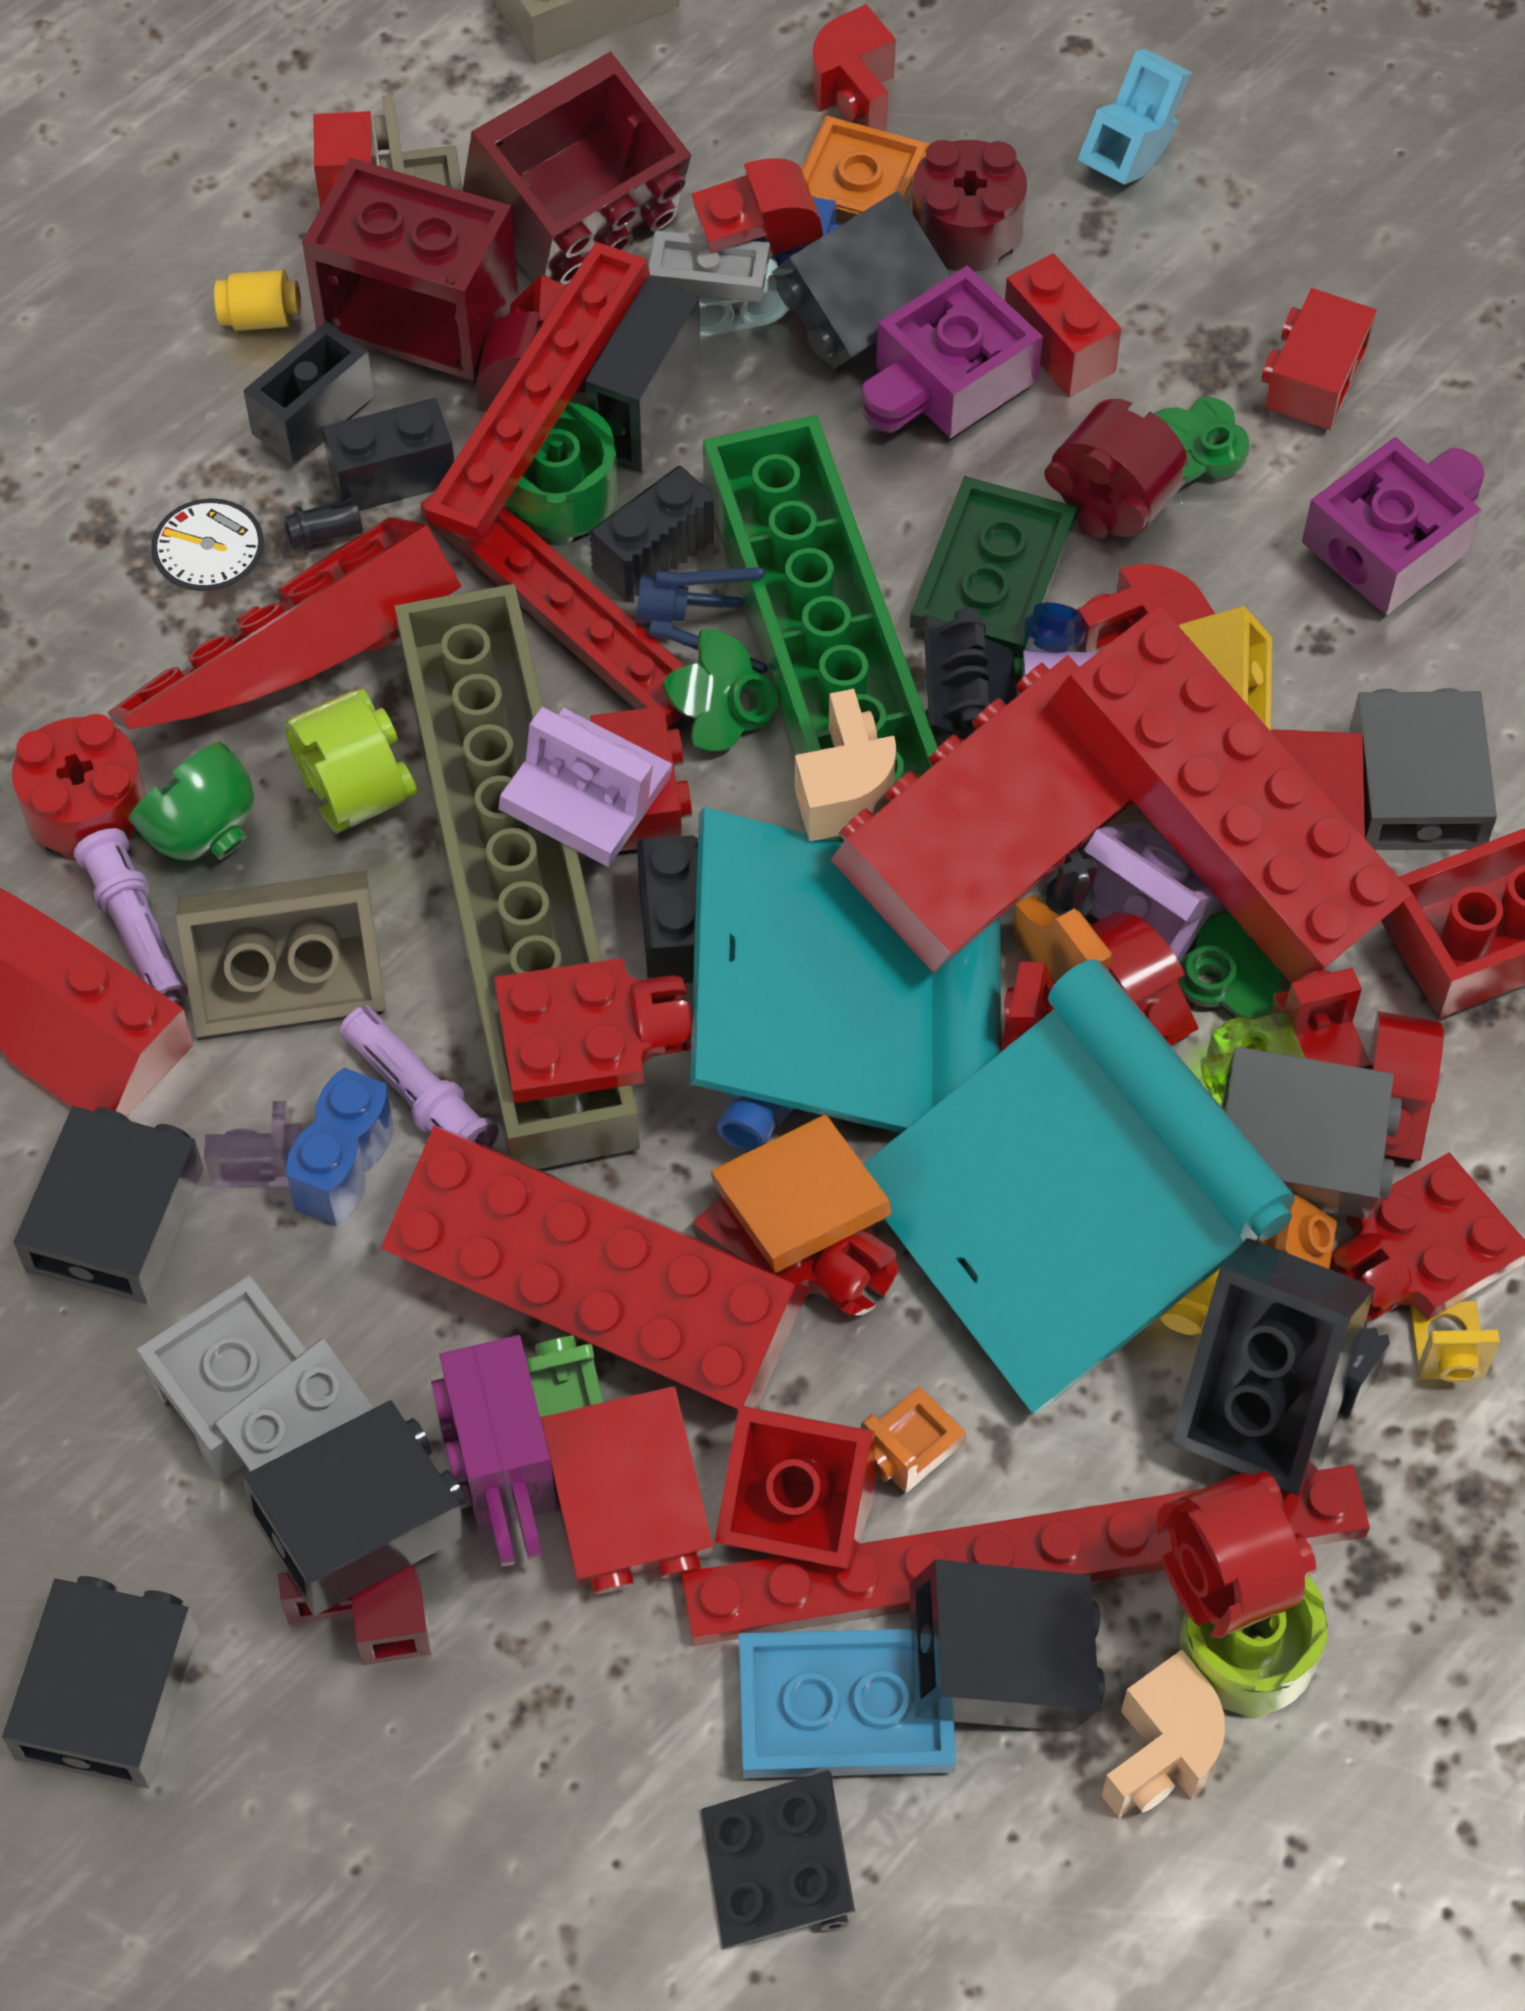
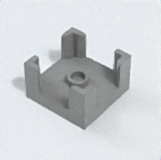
M248 1275L136 1349L148 1383L164 1404L170 1401L196 1436L202 1456L220 1481L245 1464L214 1424V1421L307 1350L251 1275Z

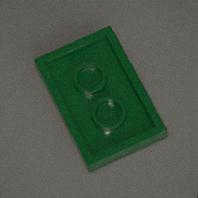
M964 476L912 608L910 628L924 632L923 616L928 614L948 623L954 620V613L957 610L972 608L979 612V618L983 619L986 623V631L984 633L986 639L1014 650V657L1023 658V650L1028 651L1073 529L1077 506Z

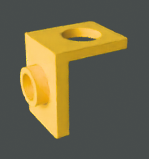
M1460 1301L1430 1320H1427L1418 1309L1411 1305L1410 1315L1418 1380L1442 1379L1448 1382H1464L1486 1377L1499 1347L1500 1339L1498 1330H1481L1476 1301ZM1440 1318L1453 1319L1464 1329L1432 1331L1428 1335V1326L1434 1320Z

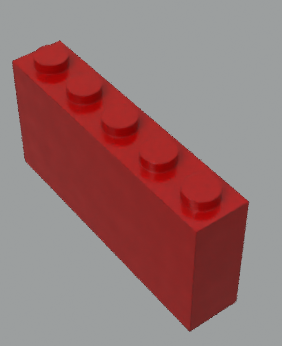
M1068 654L1051 669H1048L1043 662L1034 667L1015 686V689L1020 693L1007 705L1000 698L993 701L972 721L971 724L977 729L963 742L956 734L951 736L928 758L933 767L919 778L912 771L905 774L884 794L883 797L888 801L885 807L875 815L867 808L863 809L838 833L844 842L831 861L933 973L938 971L1065 861L1067 854L1076 852L1088 842L1096 829L1104 828L1133 803L1124 790L1048 704L1068 676L1079 668Z

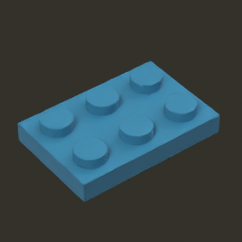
M911 1629L739 1633L743 1778L807 1777L826 1770L831 1771V1776L955 1772L954 1721L916 1718Z

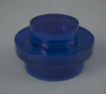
M1045 602L1034 606L1033 615L1025 620L1024 632L1034 639L1036 647L1049 652L1062 653L1068 651L1070 646L1083 642L1085 628L1081 625L1082 614L1077 609L1064 604Z

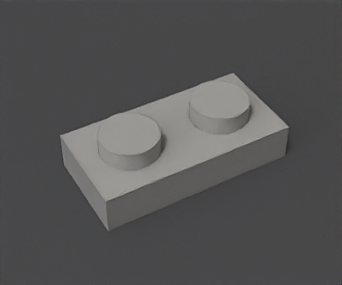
M655 230L649 261L650 275L647 279L666 286L679 287L691 295L762 302L770 259V243L747 241L711 253L706 238L703 235Z

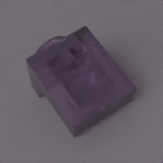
M273 1101L271 1133H258L251 1129L238 1128L229 1130L225 1134H205L204 1160L212 1188L289 1187L286 1176L287 1158L293 1143L302 1133L303 1128L302 1123L291 1122L287 1101Z

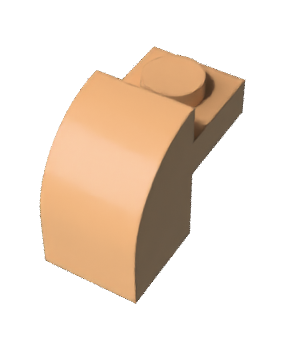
M854 689L830 693L829 731L834 748L795 755V793L809 842L840 836L838 834L840 830L865 808L875 815L888 804V801L883 796L894 785L895 737L877 738L873 715L871 711L861 712Z
M1182 1649L1126 1691L1121 1712L1147 1743V1746L1106 1776L1101 1796L1118 1818L1136 1805L1143 1813L1159 1804L1175 1788V1784L1171 1781L1173 1778L1192 1800L1203 1790L1214 1771L1225 1736L1223 1708L1212 1685Z

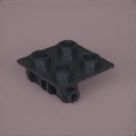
M972 608L957 610L954 613V620L948 623L928 614L923 616L929 727L952 736L956 734L962 740H965L977 730L971 724L972 721L993 701L1000 698L1007 705L1017 697L1014 650L984 637L986 623L983 619L979 618V612Z
M826 1770L701 1809L723 1949L727 1950L816 1923H820L821 1930L823 1931L838 1930L849 1925L848 1914L855 1912L831 1771Z

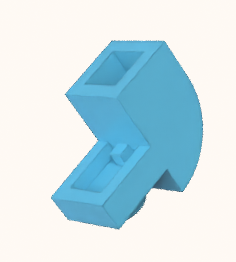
M1145 48L1137 50L1116 102L1097 109L1077 160L1124 185L1143 177L1163 154L1179 124V120L1175 119L1174 116L1192 72Z

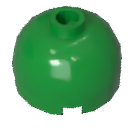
M215 742L172 771L175 778L161 791L157 786L153 787L134 807L128 817L140 835L160 854L174 860L194 861L211 852L220 860L234 851L247 838L241 827L253 812L255 796L250 776L238 757L225 743Z

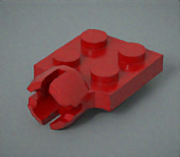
M623 958L494 977L514 1103L643 1084V1064L653 1056L685 1052L691 1049L692 1011L691 1005L684 995L688 994L687 986L680 976L670 975L644 980L630 977L625 970Z
M1448 1152L1392 1184L1388 1199L1379 1198L1367 1219L1347 1216L1345 1222L1353 1230L1355 1238L1333 1250L1329 1269L1375 1287L1366 1320H1375L1398 1305H1412L1427 1320H1430L1525 1263V1239L1453 1155Z
M721 1195L692 1223L695 1236L699 1240L774 1272ZM871 1225L776 1274L808 1287L809 1290L806 1295L810 1293L822 1295L845 1313L861 1316L870 1312L876 1306L875 1303L862 1295L864 1288L868 1287L884 1298L896 1279L899 1267L895 1259L897 1256L895 1250L869 1232L873 1226Z

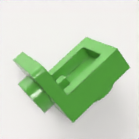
M566 1336L534 1345L537 1356L528 1358L526 1361L540 1417L603 1403L593 1361L595 1356L592 1344L577 1347L574 1336Z

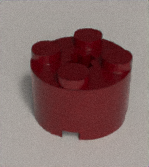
M937 140L927 147L925 157L916 168L913 182L912 214L947 269L959 271L967 265L974 272L987 270L999 264V257L1005 255L1011 249L1013 253L1020 245L1023 235L1027 178L1022 165L1016 159L1015 149L1006 142L995 141L989 143L980 140H957L951 142L948 140Z
M1107 399L1098 403L1052 456L1051 463L1044 471L1045 479L1050 487L1059 492L1067 504L1077 506L1078 523L1083 531L1096 539H1104L1108 534L1132 537L1142 533L1180 490L1187 478L1183 477V469L1188 464L1187 453L1175 432L1166 422L1151 411L1144 418L1129 411L1128 408L1133 403L1123 399Z

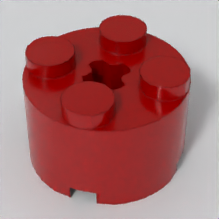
M101 714L61 719L47 724L39 730L25 733L19 739L16 745L17 755L12 768V781L26 826L36 844L45 850L48 847L63 853L64 859L76 861L74 849L78 843L97 831L116 828L124 831L129 842L132 840L131 833L136 828L129 821L128 817L134 807L147 793L134 747L127 736L114 726L111 719Z
M1262 1471L1254 1475L1239 1473L1168 1501L1160 1507L1157 1514V1535L1169 1531L1173 1551L1161 1555L1170 1584L1185 1612L1197 1626L1207 1622H1211L1215 1626L1210 1636L1215 1638H1222L1297 1607L1304 1596L1305 1577L1316 1572L1314 1552L1302 1534H1294L1282 1510L1283 1500L1278 1484L1268 1472Z

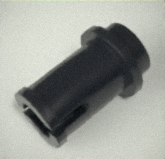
M353 497L304 511L301 506L293 507L292 514L283 516L286 534L292 550L303 548L306 553L312 552L313 545L363 533L359 510Z

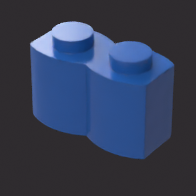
M347 1068L337 1072L324 1086L316 1105V1121L304 1129L297 1137L290 1149L286 1163V1176L295 1210L334 1226L345 1221L357 1207L365 1187V1172L382 1158L393 1134V1118L386 1083Z

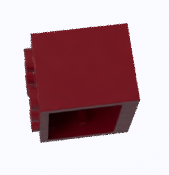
M610 51L471 132L462 189L464 192L511 205L516 260L533 282L542 274L566 285L569 284L595 242L623 251L636 235L648 228L651 231H657L674 219L678 213L677 207L682 189L686 183L685 178L692 155Z
M351 157L302 241L316 329L328 321L362 347L475 381L478 376L488 329L498 319L510 314V304L519 296L511 205Z

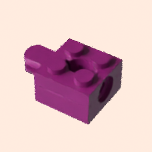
M966 265L878 322L876 367L881 372L863 384V416L868 424L875 429L892 433L922 413H925L949 438H952L1038 381L1043 336Z
M1394 437L1311 499L1302 543L1387 616L1470 552L1481 509L1474 502L1478 500L1485 475L1483 465L1475 455L1458 448L1446 450L1427 464L1398 438Z
M516 1335L439 1353L444 1378L431 1381L441 1434L450 1464V1472L463 1492L466 1501L465 1508L472 1506L477 1530L492 1526L501 1567L515 1564L507 1522L519 1520L528 1560L542 1558L534 1516L557 1511L551 1459L521 1336Z

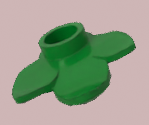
M1201 396L1194 402L1190 411L1174 407L1164 408L1154 413L1169 425L1185 448L1188 464L1183 469V477H1187L1185 483L1196 479L1203 473L1212 477H1227L1235 474L1244 466L1250 451L1249 438L1246 431L1235 424L1234 410L1225 401Z
M703 629L699 632L698 664H689L669 673L662 682L664 694L671 706L682 715L695 719L691 728V745L705 751L718 752L734 746L744 731L755 730L766 725L772 718L777 706V692L773 683L763 674L752 669L746 647L736 638L715 629ZM740 691H744L750 699V707L747 711L741 706Z
M1229 911L1209 918L1198 933L1196 949L1187 954L1180 963L1185 975L1177 979L1184 996L1189 1001L1203 1007L1223 1006L1244 1020H1272L1274 994L1284 992L1278 984L1285 976L1251 937H1247V932ZM1202 975H1211L1215 977L1219 983H1205L1198 979V977Z

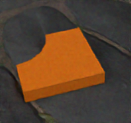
M1035 894L1015 904L1012 937L1031 962H1045L1054 984L1066 972L1087 960L1096 959L1109 971L1112 953L1079 910L1076 911L1074 908L1059 916L1039 896L1036 897Z

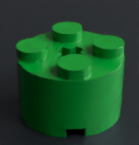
M569 402L504 504L538 536L544 537L552 545L563 546L570 544L577 536L587 533L606 519L617 504L616 447L612 430L605 419L584 405Z

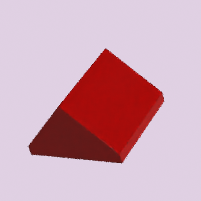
M739 1406L714 1542L850 1569L875 1498V1431Z

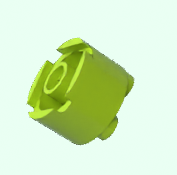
M363 688L357 691L350 690L284 721V724L289 728L285 730L287 743L307 790L313 788L319 799L323 800L326 798L328 801L317 808L334 833L338 834L399 806L405 803L407 799L417 795V788L408 768L403 761L396 763L389 747L398 742L397 734L390 718L383 708L375 710L368 694Z
M1310 1576L1305 1577L1304 1596L1297 1607L1222 1638L1210 1636L1215 1628L1211 1622L1197 1626L1185 1612L1179 1635L1178 1652L1183 1649L1217 1693L1223 1709L1239 1713L1246 1718L1258 1719L1265 1717L1270 1712L1282 1709L1295 1701L1306 1690L1314 1676L1328 1636L1327 1618L1323 1607L1325 1603L1321 1592ZM1256 1629L1264 1635V1638L1258 1636L1252 1639L1247 1635Z

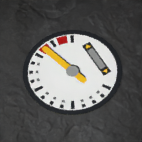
M208 498L185 503L166 515L154 532L151 549L157 568L173 583L194 590H213L236 583L256 566L263 551L264 537L259 522L246 508L228 500Z

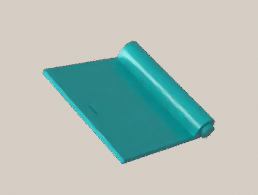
M704 807L699 812L691 1085L821 1115L826 1114L830 1117L902 1133L1001 1053L1000 917L938 971L933 973L831 861L843 843L826 838L809 842L807 833Z
M1096 959L1087 960L1076 965L1056 982L1048 996V1001L1053 1007V1011L863 1164L890 1200L892 1215L885 1218V1221L1035 1416L1218 1271L1220 1266L1247 1237L1253 1240L1259 1238V1240L1264 1241L1278 1234L1290 1222L1292 1213L1289 1209L1295 1200L1294 1194L1105 966ZM966 1260L968 1263L962 1264L960 1261Z

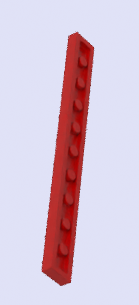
M1354 1464L1317 1470L1298 1496L1280 1489L1283 1500L1282 1510L1294 1534H1302L1310 1546L1367 1537L1370 1525ZM1196 1490L859 1543L850 1569L778 1556L682 1573V1585L692 1645L699 1646L739 1639V1633L785 1632L911 1611L909 1583L935 1559L1091 1575V1582L1162 1571L1165 1568L1161 1555L1171 1552L1173 1549L1169 1531L1157 1535L1156 1520L1158 1511L1164 1503Z

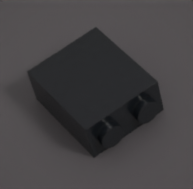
M898 190L795 253L772 271L773 276L777 280L776 288L781 300L789 309L797 312L808 330L807 338L811 348L817 356L827 360L832 370L877 343L879 321L951 276Z
M649 279L644 281L586 379L587 407L597 412L609 424L616 447L617 464L641 473L644 472L701 373L700 297L688 294L679 287L666 286Z
M72 1106L13 1242L24 1269L36 1274L148 1304L204 1169L195 1138H191L188 1133L172 1125L158 1124L154 1128L131 1122L125 1115L109 1108L100 1107L90 1111Z
M392 1400L243 1475L247 1508L313 1616L462 1538L460 1510L466 1507V1501L458 1482L450 1471L438 1472L429 1458L432 1451L422 1427L414 1418L405 1421Z
M935 1559L909 1583L916 1718L1072 1732L1101 1710L1100 1706L1105 1694V1677L1102 1669L1097 1667L1095 1641L1100 1627V1609L1098 1603L1092 1600L1091 1575Z
M80 1576L77 1578V1582L54 1578L2 1738L14 1759L149 1789L198 1633L190 1608L184 1606V1602L180 1598L162 1591L148 1590L141 1597L117 1592L118 1588L114 1584L92 1576Z

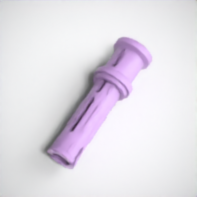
M114 828L100 830L85 837L74 849V858L81 868L87 869L95 887L93 900L96 906L105 914L110 915L114 921L121 941L139 978L173 1002H180L182 1000L181 996L187 995L188 988L172 959V954L146 900L149 883L143 873L135 870L127 853L130 845L127 835L123 830Z
M365 1005L364 1009L358 1007L344 1019L339 1030L340 1035L356 1048L382 1078L407 1101L406 1103L412 1108L413 1122L420 1130L428 1132L432 1130L433 1126L456 1132L490 1148L493 1146L499 1133L498 1126L488 1117L480 1118L463 1100L464 1091L456 1083L440 1080L404 1041L385 1024L369 1005Z

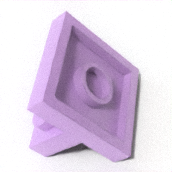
M542 707L529 724L526 760L500 795L499 810L609 867L670 779L672 763L564 707L559 714Z
M1139 820L1096 829L1084 849L1085 852L1094 857L1093 859L1098 869L1092 886L1095 893V902L1090 913L1099 920L1114 912L1134 914L1141 917L1161 935L1179 963L1210 914L1226 910L1223 904L1170 843Z

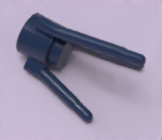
M760 567L683 573L657 570L656 577L641 575L636 623L650 625L649 637L670 639L698 650L697 635L672 626V622L684 623L686 606L739 609L744 606V601L742 597L688 592L689 587L686 586L759 580L765 576V571ZM750 657L753 670L761 674L767 672L768 667L764 662Z

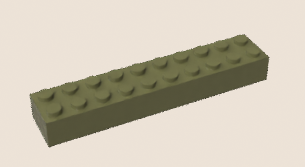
M515 584L395 605L403 661L508 1155L540 1169L640 1149L638 1112L631 1085L519 1103L513 1102L494 977L602 961L577 850L499 810L500 795L526 760L529 724L543 707Z

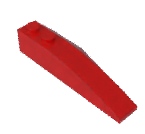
M387 517L277 589L283 598L280 602L272 603L262 608L253 606L236 618L240 630L231 637L229 634L216 638H209L193 649L188 657L192 666L183 672H181L179 667L166 669L107 713L113 723L130 730L193 718L258 699L311 678L365 649L372 652L389 645L399 637L395 605L449 596L462 586L427 524Z
M0 888V1051L14 1069L70 1109L72 1106L94 1111L96 1108L103 1107L120 1112L127 1117L194 1046L184 1009L80 936Z

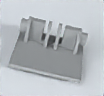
M321 1338L214 1421V1424L248 1470L252 1471L372 1410L374 1406L326 1340Z

